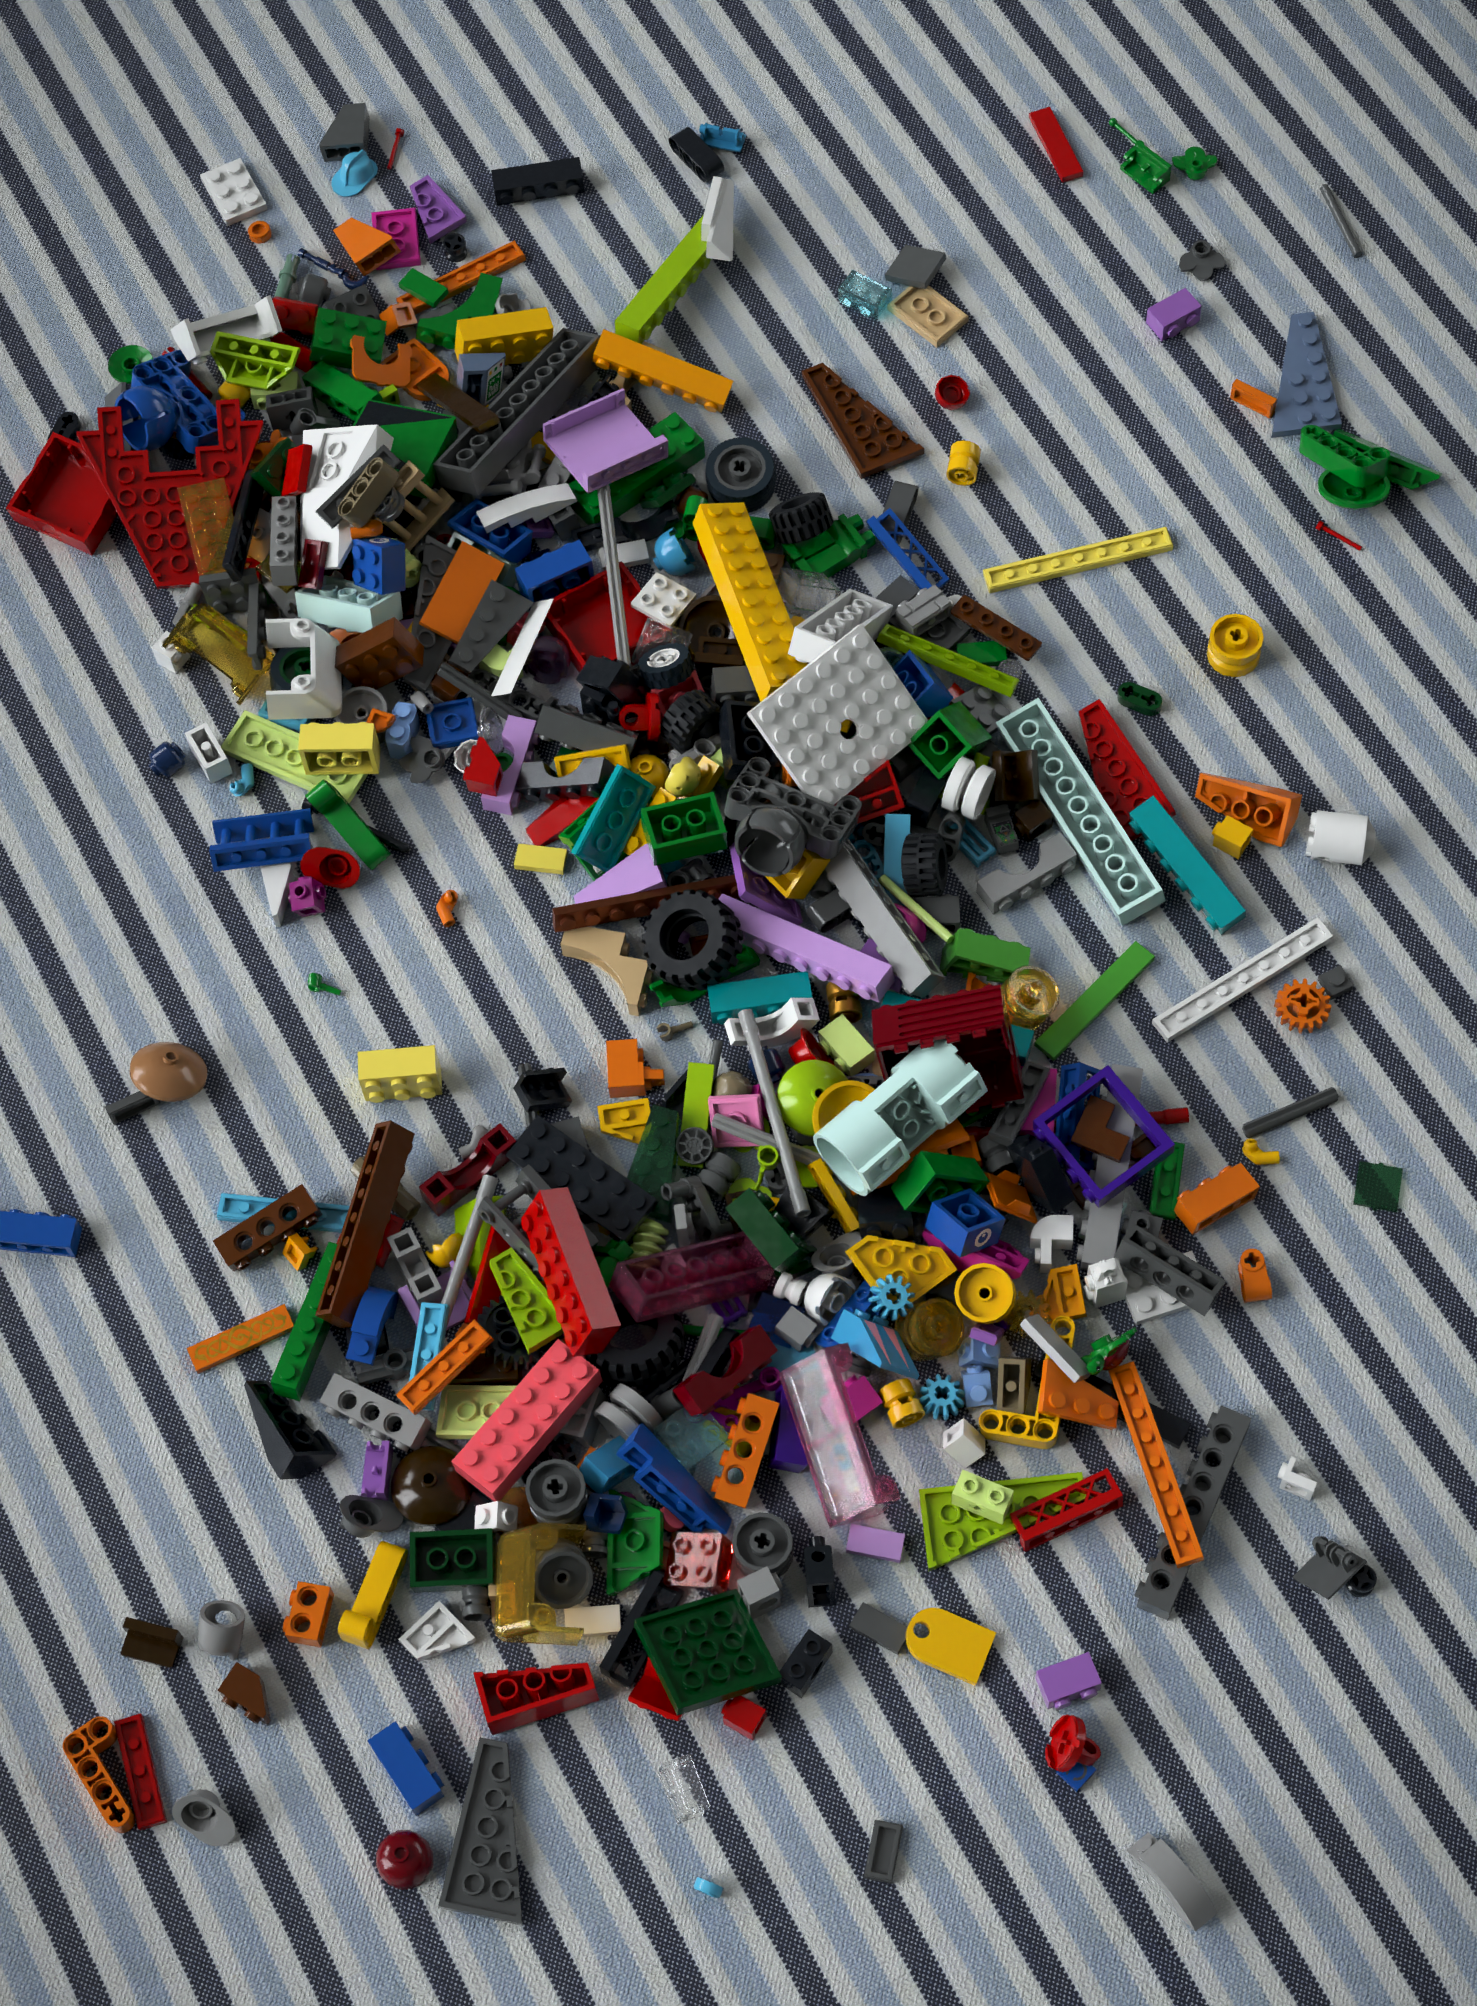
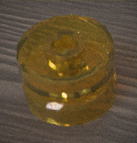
M1022 966L1016 969L1001 985L1010 1022L1015 1026L1030 1030L1038 1028L1055 1011L1060 1002L1058 984L1049 973L1036 966Z
M934 1298L915 1303L913 1308H905L907 1311L905 1317L898 1315L895 1322V1330L898 1331L912 1360L924 1362L952 1355L960 1348L964 1339L965 1327L960 1312L948 1300Z

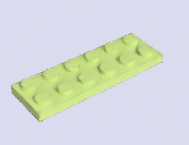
M244 710L221 745L226 755L244 763H250L253 767L308 791L325 779L340 792L349 804L368 775H306L298 751L299 733Z

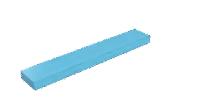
M221 1193L217 1219L241 1223L277 1199ZM316 1203L323 1215L318 1218L319 1221L309 1228H302L341 1233L350 1206ZM292 1210L288 1212L286 1221H293L297 1217V1211Z

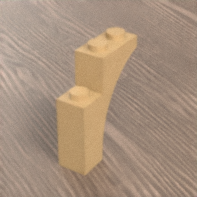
M589 926L564 931L561 941L563 956L589 962L605 971L623 991L629 1015L639 1016L641 1007H646L648 993L645 992L647 985L652 984L654 971L650 970L647 960L628 957L630 943H627L626 934Z

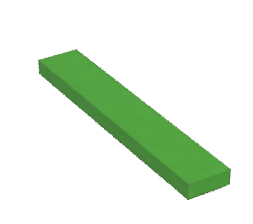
M1135 941L1035 1041L1034 1046L1052 1061H1055L1154 961L1155 956Z

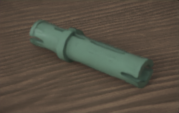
M293 254L286 256L284 268L279 273L280 280L274 297L288 299L292 284L296 282V271L301 261L297 255L294 256L293 262L291 260Z

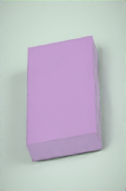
M851 1524L846 1553L900 1563L905 1534Z

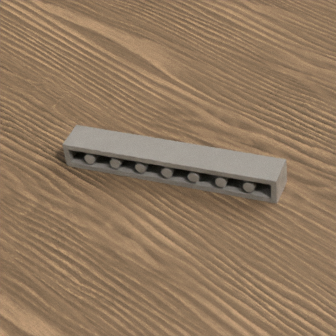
M848 839L835 858L830 859L825 868L827 872L826 877L837 886L841 899L852 908L851 914L861 921L865 927L863 929L864 933L874 940L878 953L892 965L893 973L902 981L904 991L911 996L916 995L924 998L945 977Z
M1112 1064L1111 1069L1139 1101L1143 1069ZM1107 1091V1097H1101V1099L1115 1104V1109L1106 1128L1130 1137V1140L1120 1163L1095 1153L1092 1154V1160L1097 1162L1096 1169H1090L1089 1176L1100 1189H1103L1128 1170L1135 1121L1109 1091ZM1125 1189L1100 1208L1094 1202L1091 1203L1088 1199H1085L1084 1210H1088L1089 1214L1088 1220L1082 1219L1080 1235L1085 1236L1084 1245H1078L1076 1260L1081 1261L1080 1269L1088 1270V1265L1114 1258Z

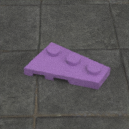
M429 175L410 185L413 199L430 244L467 222L466 215Z

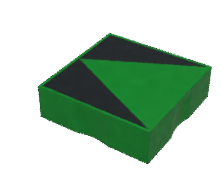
M367 399L353 426L379 425L394 438L391 452L401 461L394 469L399 472L407 461L410 460L425 475L421 481L432 489L437 479L433 464L458 438L456 416ZM415 487L408 494L412 496L427 498Z

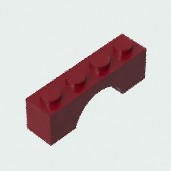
M499 1123L480 1138L476 1149L463 1163L449 1171H438L421 1184L419 1190L422 1199L439 1217L479 1186L483 1175L491 1176L507 1164L510 1160L505 1155L516 1143V1140Z
M760 1324L746 1329L729 1343L732 1355L731 1364L723 1377H714L705 1371L691 1374L673 1389L690 1416L698 1414L705 1416L716 1408L715 1402L719 1399L725 1400L735 1392L733 1388L738 1383L740 1385L746 1383L754 1376L752 1372L755 1369H762L772 1362L771 1356L778 1350Z

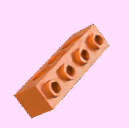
M748 1393L746 1398H740L736 1413L741 1415L738 1424L732 1423L727 1438L732 1440L729 1451L723 1450L719 1465L724 1467L720 1477L715 1475L710 1490L715 1492L714 1499L744 1509L746 1508L780 1403ZM754 1416L758 1418L760 1427L757 1431L751 1432L746 1429L745 1420L747 1417ZM741 1442H746L751 1446V1454L747 1458L740 1457L736 1452V1447ZM737 1468L741 1470L743 1479L739 1484H733L728 1480L730 1469Z

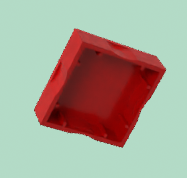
M55 432L52 433L38 455L32 471L22 481L6 507L14 521L90 555L94 554L118 515L82 445Z
M621 561L619 562L632 667L638 664L639 659L650 649L667 643L673 644L671 628L631 607L632 600L641 589L638 582ZM606 569L593 576L586 583L552 598L554 600L544 620L546 622L545 626L579 673L590 655L599 658L605 656L617 662Z

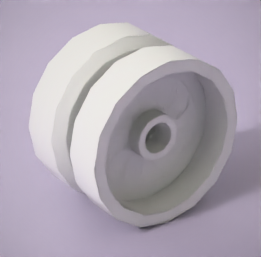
M963 756L959 758L947 781L942 797V808L952 812H956L961 808L964 817L974 821L978 819L991 793L995 780V769L982 765L976 770L973 760Z

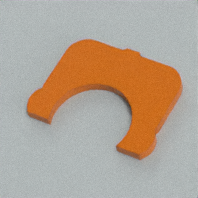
M357 335L352 337L350 340L352 348V374L358 381L376 384L381 387L394 384L396 388H404L410 382V357L412 356L410 345L398 343V357L396 361L389 365H382L374 362L367 355L364 348L365 337Z

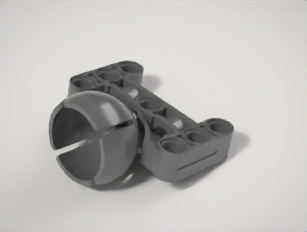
M762 757L751 758L730 787L724 813L728 818L741 821L735 833V849L739 856L742 855L743 863L758 874L777 877L790 872L800 862L805 849L825 859L835 858L857 826L862 806L860 799L852 795H846L834 806L768 778L770 771L769 761ZM755 838L754 842L745 850L743 854V851L746 848V846Z

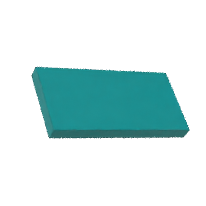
M617 764L571 853L605 873L613 868L641 817V808L646 807L656 786L622 765Z

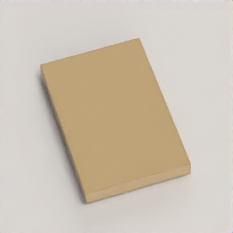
M929 285L926 289L909 286L887 305L888 311L936 348L969 321L967 314Z

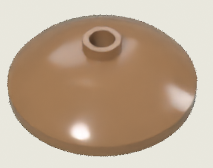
M158 1042L149 1044L137 1051L130 1063V1077L137 1089L145 1095L161 1101L175 1102L189 1099L203 1089L207 1079V1067L201 1056L189 1047L179 1043Z

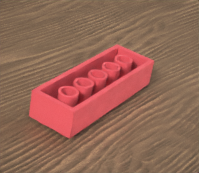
M557 1339L451 1461L456 1472L494 1502L500 1501L602 1383L603 1380L599 1369L582 1356L573 1357L570 1348Z

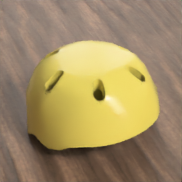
M683 757L680 763L672 767L665 782L666 791L677 797L689 795L700 784V768L692 758Z

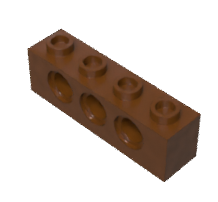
M301 1184L213 1240V1243L227 1266L232 1271H241L252 1264L251 1261L259 1255L263 1257L274 1250V1246L281 1241L287 1242L289 1236L295 1234L303 1227L309 1228L319 1221L318 1218L323 1214L308 1190ZM296 1210L297 1217L293 1221H286L288 1212ZM271 1224L275 1225L274 1232L271 1235L265 1236V1227ZM252 1239V1246L247 1250H242L241 1245L243 1241Z

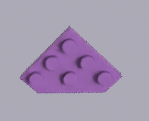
M734 842L729 848L739 897L744 902L757 906L760 910L799 926L803 922L799 904L795 899L786 898L764 875L748 868L742 861V855L739 856L737 854Z

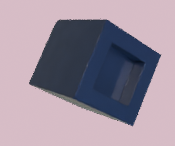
M591 1493L583 1516L589 1531L620 1534L628 1510L622 1496Z

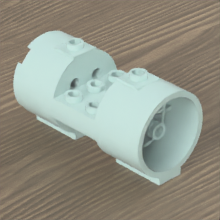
M946 1039L934 1041V1047L921 1049L920 1045H918L891 1069L890 1077L861 1102L853 1101L814 1134V1144L824 1162L855 1193L866 1196L876 1189L911 1158L909 1154L937 1129H944L948 1124L952 1123L988 1091L980 1073L974 1070L970 1063L966 1064L956 1054L958 1049L951 1043L947 1044Z

